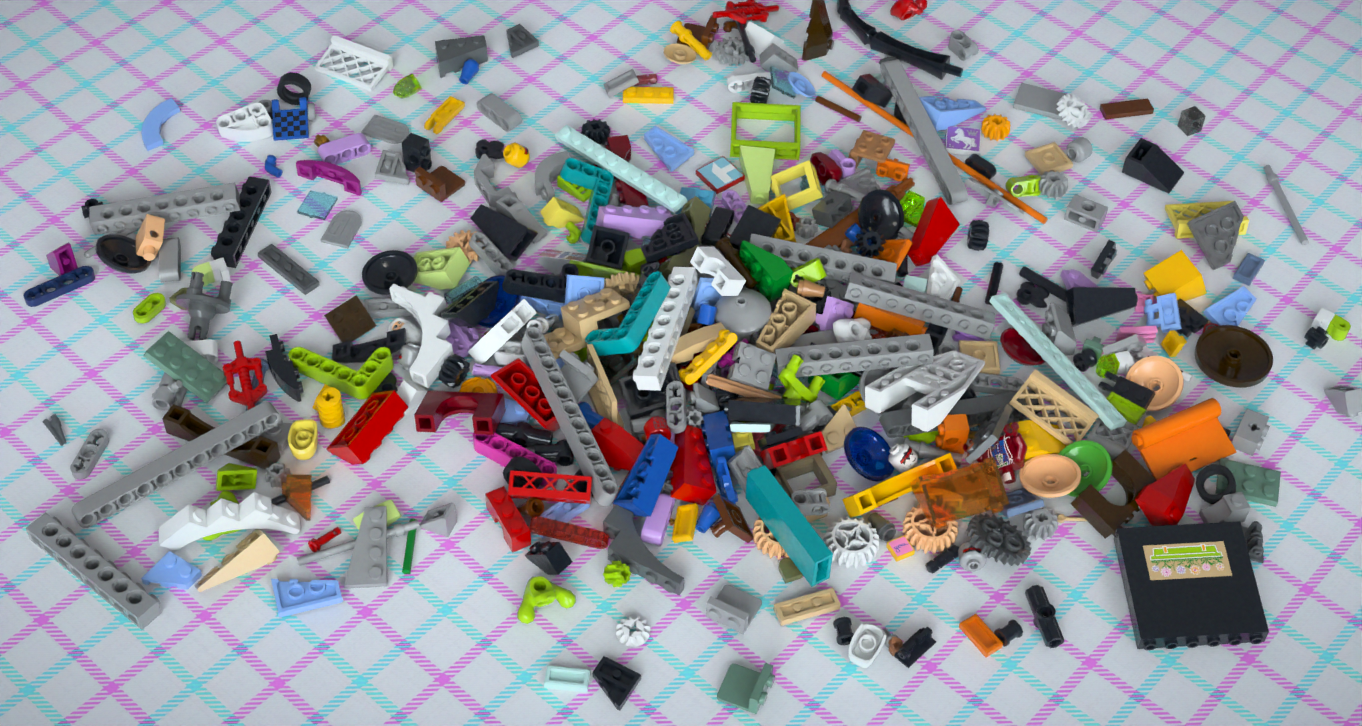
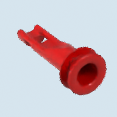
M336 527L318 539L313 538L311 541H308L309 548L313 552L319 551L322 545L341 534V530Z

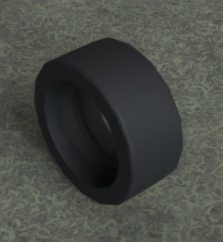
M293 72L281 76L277 87V94L280 99L291 105H300L299 98L306 97L308 100L311 92L309 80L305 76ZM285 85H296L303 90V92H291L285 87Z
M524 457L512 458L503 470L504 479L508 484L510 470L542 473L534 462ZM514 476L513 487L521 488L527 483L524 477ZM538 478L532 483L536 489L542 483L543 478Z
M1212 464L1206 466L1198 473L1195 483L1200 497L1209 504L1217 503L1222 499L1223 495L1236 493L1237 485L1233 473L1223 465ZM1213 475H1223L1228 481L1227 489L1217 495L1207 493L1204 488L1206 479Z

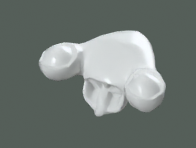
M865 318L839 319L833 323V331L838 343L872 339L869 332L871 323Z

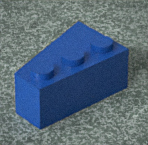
M724 411L703 415L704 423L701 424L703 436L707 435V439H704L707 451L710 450V455H708L710 466H714L715 473L718 457L725 456L726 462H728L736 454L727 414H724Z

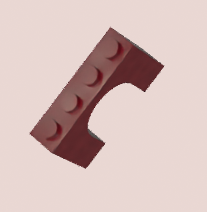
M427 391L414 414L417 432L436 433L441 422L446 417L458 413L473 414L474 434L494 435L506 411L504 393Z

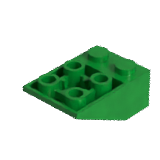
M743 240L739 257L757 281L755 286L759 289V292L767 298L769 303L782 297L784 289L789 290L793 274L792 269L782 258Z

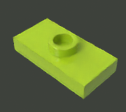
M1111 392L1106 398L1128 422L1137 425L1146 412V409L1114 392Z

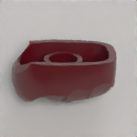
M822 152L813 153L810 162L816 169L819 182L823 186H825L829 179L840 182L843 171L836 162Z

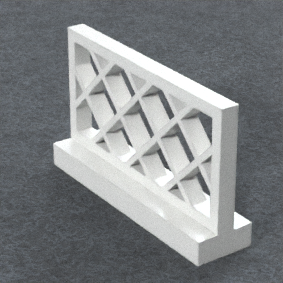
M334 35L331 39L332 44L314 68L318 72L373 91L387 70L391 71L394 66L390 55ZM333 51L340 53L336 56H330ZM352 57L354 60L345 62L344 58ZM342 59L343 63L333 65L332 61ZM331 62L332 66L322 67L323 64ZM366 62L369 65L359 67L358 63ZM356 64L357 68L347 71V66ZM345 67V72H335V70ZM373 68H382L380 71L373 73ZM371 70V74L361 75L362 71ZM355 73H359L360 77L357 78L349 77V75ZM373 78L370 85L363 82V80Z

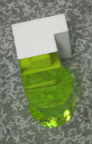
M1129 351L1104 355L1098 360L1096 374L1106 378L1104 376L1106 372L1115 375L1124 373L1126 377L1129 369L1135 362Z

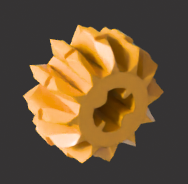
M1001 114L987 115L982 121L981 133L984 134V138H990V141L992 139H995L997 142L999 139L1004 140L1010 133V121L1007 120V117H1002Z

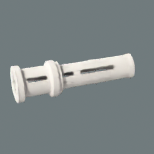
M550 314L544 318L538 317L535 320L529 321L526 329L528 327H537L544 334L559 320V317L556 314Z

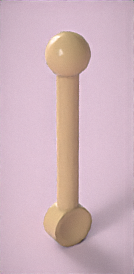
M1063 514L1057 516L1059 523L1065 521H1087L1084 517H1065Z

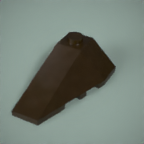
M812 0L809 14L811 19L806 30L808 37L803 46V61L826 56L829 49L832 50L833 32L824 0Z

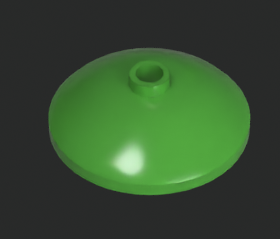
M1087 440L1077 441L1066 446L1058 454L1072 459L1081 470L1079 485L1067 495L1077 497L1090 484L1099 492L1108 483L1113 466L1109 453L1102 445Z

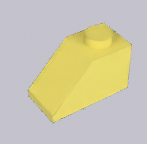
M553 197L540 211L545 224L558 229L565 227L570 221L576 224L584 220L578 207L556 197Z

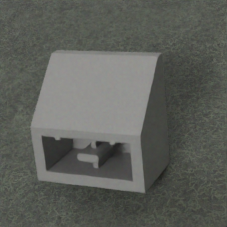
M1050 303L1048 311L1045 312L1046 321L1042 324V332L1065 356L1074 355L1077 342L1069 314L1055 303Z

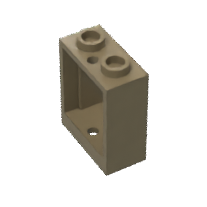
M820 453L776 467L774 477L790 498L793 490L787 480L812 471L821 486L816 488L825 489L827 497L836 495L837 481Z

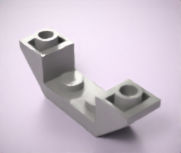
M483 154L474 170V180L476 187L489 206L496 207V201L508 193L518 199L516 193L512 192L509 187L496 190L495 186L490 184L489 179L494 177L495 164L492 159L490 160L486 154Z

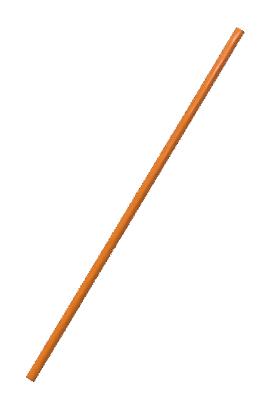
M824 71L821 76L914 138L908 125L876 104L864 100L852 88L828 72ZM948 153L955 166L991 190H999L1004 194L1002 197L1041 223L1045 224L1047 222V217Z

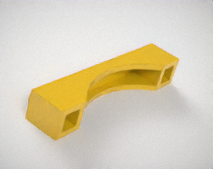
M948 453L842 500L849 517L852 518L871 511L915 489L958 472L951 453Z

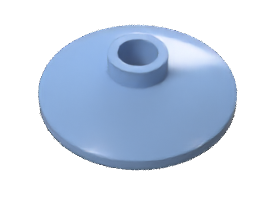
M790 72L788 74V80L796 94L810 98L815 95L814 87L804 76L797 72Z

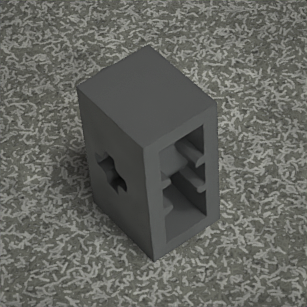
M835 190L830 192L812 208L816 224L833 228L853 210L850 194Z

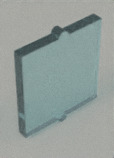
M771 66L772 88L794 99L796 95L788 80V74Z
M310 190L297 213L309 216V218L325 220L338 198L325 192L320 193Z

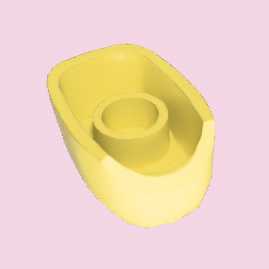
M312 419L297 420L290 427L288 444L293 456L298 460H308L316 452L318 430L316 421Z

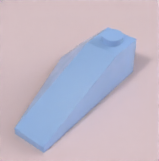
M934 96L919 97L937 132L939 130H946L950 126H955L986 111V107L975 100L957 99V101L945 97L942 100H935Z

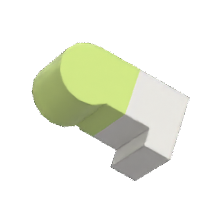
M224 258L197 265L192 269V272L204 274L202 280L204 282L203 287L220 280L231 281Z

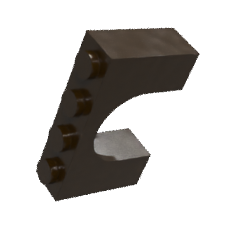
M1126 449L1112 460L1111 474L1125 491L1126 503L1124 506L1110 503L1091 484L1070 503L1105 539L1111 534L1115 536L1116 529L1123 528L1121 524L1123 522L1127 524L1134 517L1132 513L1141 510L1135 498L1144 486L1156 481Z

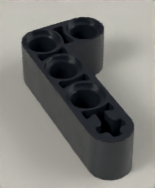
M571 263L563 265L559 276L511 269L506 272L502 289L508 294L565 303L567 275L578 276L579 271Z

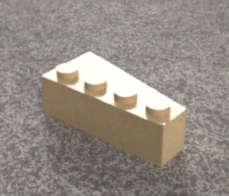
M784 289L781 299L778 300L774 312L770 315L769 322L764 326L756 341V347L774 354L775 349L790 348L816 320V304Z

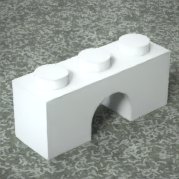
M697 247L690 263L700 273L714 276L711 285L721 296H738L746 282L744 277L715 247Z

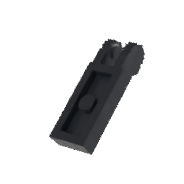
M1105 373L1104 376L1116 382V384L1112 387L1105 382H1100L1098 385L1100 388L1110 393L1114 392L1147 410L1155 396L1154 391L1121 376L1118 377L1113 373Z

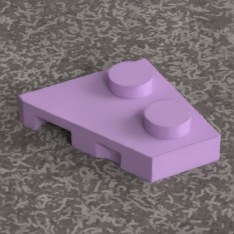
M1071 269L1062 270L1060 276L1067 290L1073 287H1098L1080 271Z

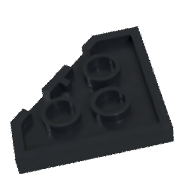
M684 212L667 218L663 222L664 227L658 229L652 235L651 242L641 248L647 264L657 262L661 258L675 255L677 252L691 249L700 244Z

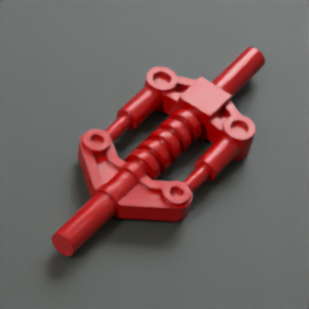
M747 0L736 4L728 1L725 11H715L712 15L713 18L729 17L741 24H745L747 20L766 22L769 16L768 12L778 11L779 6H764L761 3L755 2V0Z
M235 341L233 344L236 358L231 363L223 365V372L230 387L228 396L231 401L245 405L250 410L268 392V389L262 380L261 359L258 357H244L241 341ZM251 370L255 371L256 379L259 382L255 389L252 387L249 374ZM238 373L242 392L234 389L235 381L233 374Z

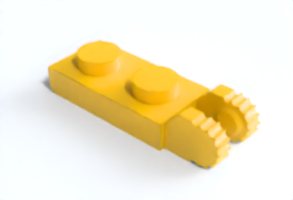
M450 96L431 114V117L425 122L424 129L431 130L433 128V133L439 134L443 127L465 107V102Z

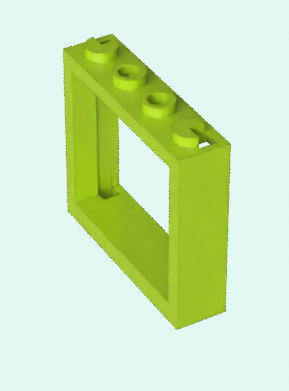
M732 102L730 157H740V145L775 149L774 159L799 160L801 105ZM737 119L794 121V142L736 140Z

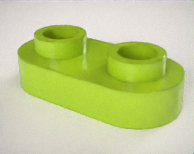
M153 293L146 297L134 308V320L141 324L151 321L165 308L166 301L164 295Z

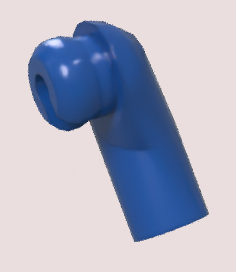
M268 155L265 160V170L273 176L280 178L283 171L276 167L275 161L277 158L274 155Z

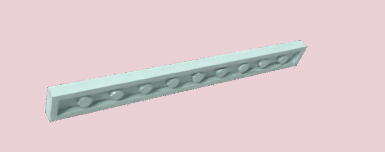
M565 125L554 135L556 140L602 169L611 172L618 179L673 213H676L687 203L685 196L570 126Z
M1006 293L991 297L989 302L1037 351L1042 359L1054 369L1055 373L1072 388L1079 398L1099 415V418L1110 430L1125 425L1127 420Z

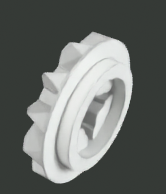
M629 616L627 619H621V622L617 624L616 636L622 644L629 647H637L648 640L650 627L646 620L640 619L639 616L637 618ZM636 626V631L630 636V629Z

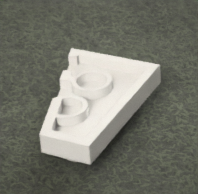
M936 254L931 260L926 294L950 300L960 280Z

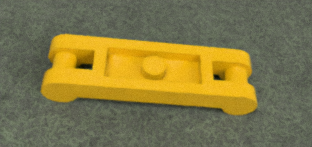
M721 329L718 334L719 337L714 342L709 343L706 349L696 356L686 369L678 371L681 381L688 385L695 383L736 343L737 335L727 329Z

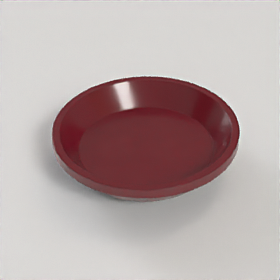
M1008 328L1002 332L1000 336L1001 345L1005 353L1012 360L1026 366L1041 365L1046 362L1019 335L1015 328Z

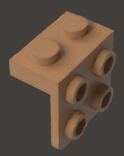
M863 130L860 137L857 138L854 148L851 149L849 158L855 160L856 169L862 158L884 163L895 144V139Z

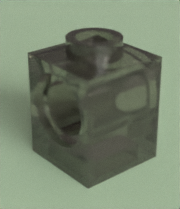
M1193 106L1181 112L1177 126L1187 136L1201 132L1206 116L1196 106Z

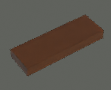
M1148 98L1100 104L1099 108L1105 120L1148 115L1154 112V108Z

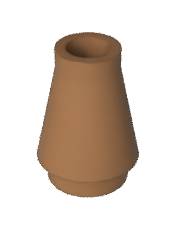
M806 279L799 280L796 294L801 295V297H823L825 286Z

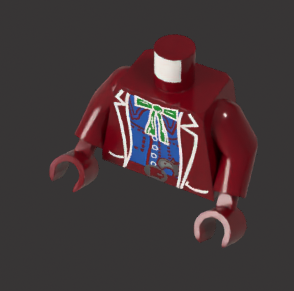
M1016 422L1011 424L1012 429L1007 423L1004 426L1006 435L999 437L977 459V462L983 468L987 467L990 474L999 477L1003 476L1005 484L1016 481L1014 471L1024 467V459L1027 452V445L1021 433L1017 432L1019 424ZM966 443L963 445L965 452H967L966 450L969 447Z

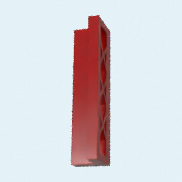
M510 470L508 496L514 499L529 500L534 497L541 501L591 504L592 477ZM514 476L524 477L527 483L521 488L513 487ZM538 478H544L548 484L543 489H536L532 483ZM559 479L565 480L569 485L563 491L556 490L553 486ZM578 481H587V492H577L573 486Z

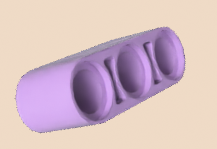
M356 133L324 143L319 146L317 152L322 161L337 165L367 155L371 151V145L363 133Z
M660 493L651 517H646L641 533V540L643 542L662 545L675 504V498L670 497L669 494Z

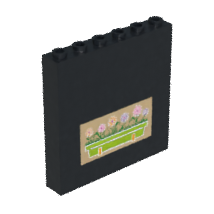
M1240 521L1116 529L1114 543L1137 649H1174L1183 646L1195 648L1201 645L1215 647L1220 644L1234 646L1241 643L1260 644L1265 641L1269 629Z

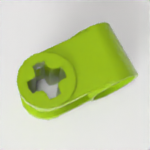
M1041 176L1012 177L1007 180L1005 186L1007 191L1014 197L1038 196L1041 194L1039 190ZM1018 185V188L1013 190L1014 186Z
M820 258L812 259L792 269L791 284L797 287L798 279H795L796 274L801 276V280L806 279L811 282H816L826 277L827 274Z

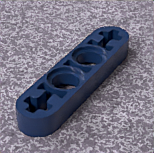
M82 266L28 289L23 295L26 305L30 307L39 306L95 280L94 270L91 266ZM68 280L73 281L71 284H64ZM49 288H56L52 292H46Z

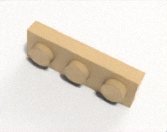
M830 588L776 603L773 609L780 625L783 626L839 610L841 604L834 589Z

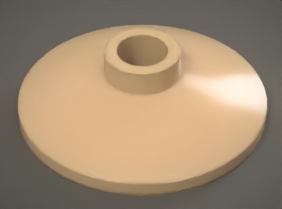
M669 44L664 48V56L677 64H689L696 59V52L687 45Z

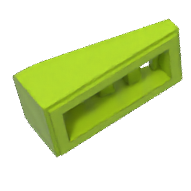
M560 175L557 177V186L583 203L590 198L592 190L565 181Z

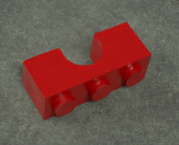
M822 431L765 449L760 451L764 465L770 470L827 451L828 449Z
M503 486L485 493L487 510L495 523L500 522L504 539L512 553L530 546V529L513 500L508 496L505 487Z

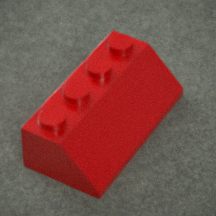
M518 358L491 374V378L545 429L555 432L560 428L534 372L521 359Z
M395 390L372 393L327 447V450L352 465L366 463L370 459L371 453L380 447L383 438L393 431V426L396 422L404 417V412L409 408Z

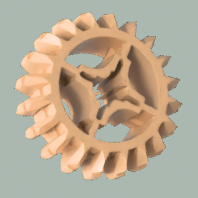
M928 503L925 506L918 504L917 508L912 507L910 512H907L905 520H903L902 531L905 538L910 541V544L916 546L917 551L923 549L925 554L931 551L934 555L936 550L942 553L944 549L948 550L955 543L958 535V522L955 521V515H951L950 510L944 511V506L939 508L936 506V503L933 506H930Z
M758 517V520L754 523L752 533L754 544H757V550H762L763 555L769 553L770 559L773 556H777L778 560L783 556L789 558L771 531L765 534L768 528L762 519Z

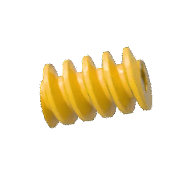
M334 387L324 389L316 397L320 423L325 428H338L345 423L341 393Z

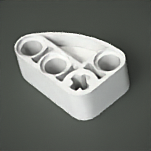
M257 102L222 115L216 121L220 136L230 140L257 141L268 138L273 134L271 118L264 105Z

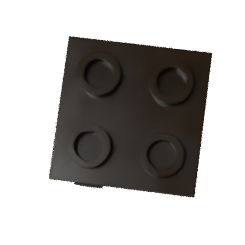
M357 295L324 315L342 343L352 342L377 326Z

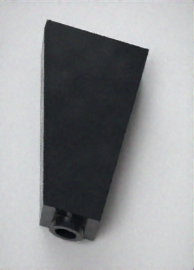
M482 204L470 218L505 257L514 261L518 260L538 234L537 231Z
M1073 287L1065 291L1067 314H1069L1072 327L1129 310L1137 306L1138 301L1135 288Z
M729 397V401L725 402L724 414H728V420L800 425V399Z

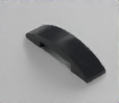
M406 329L387 332V338L353 345L351 341L335 344L332 350V360L338 363L366 362L373 352L380 347L390 349L391 354L400 350L403 345H406Z

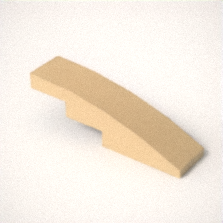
M720 322L679 337L670 363L675 362V364L693 360L694 353L703 352L709 343L714 342L719 337V331L726 328Z

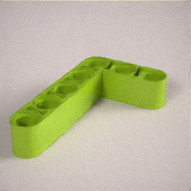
M294 347L288 354L289 359L292 360L293 367H298L300 374L361 400L368 398L394 367L391 351L386 347L376 349L358 371L303 347Z

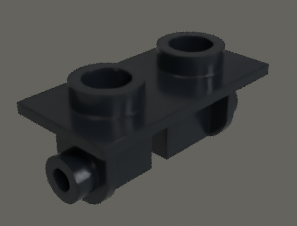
M929 627L919 629L903 644L899 651L895 652L894 657L907 668L912 666L936 643L931 635L933 633Z

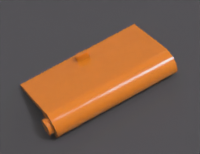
M1214 398L1134 430L1131 437L1132 443L1137 447L1155 479L1164 477L1168 472L1182 464H1186L1189 470L1193 472L1236 453L1233 444L1218 420V417L1221 415V406Z

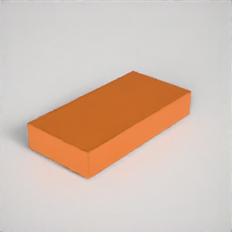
M977 614L972 615L959 624L962 632L985 657L990 656L1003 647L1001 640Z

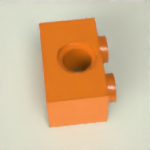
M966 414L947 415L941 424L938 425V435L935 436L936 447L953 453L964 454L963 445L967 443L970 430Z

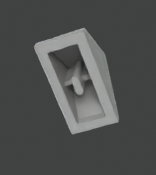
M452 502L428 510L420 523V527L449 537L457 523L455 504Z

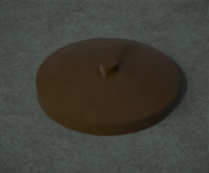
M1221 325L1212 327L1202 333L1195 347V360L1203 373L1212 380L1230 387L1246 388L1261 383L1267 378L1273 365V355L1268 344L1256 333L1239 326Z

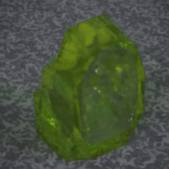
M412 73L397 82L393 93L399 98H407L422 90V86Z

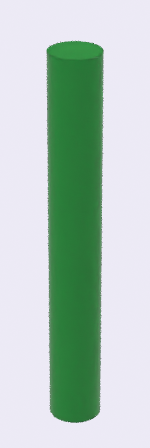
M417 529L410 530L407 534L403 574L411 573Z

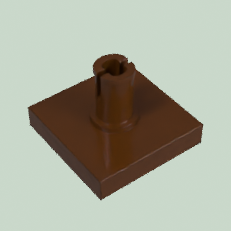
M720 494L712 498L722 520L710 527L713 535L718 538L728 530L747 543L752 541L753 535L740 507Z

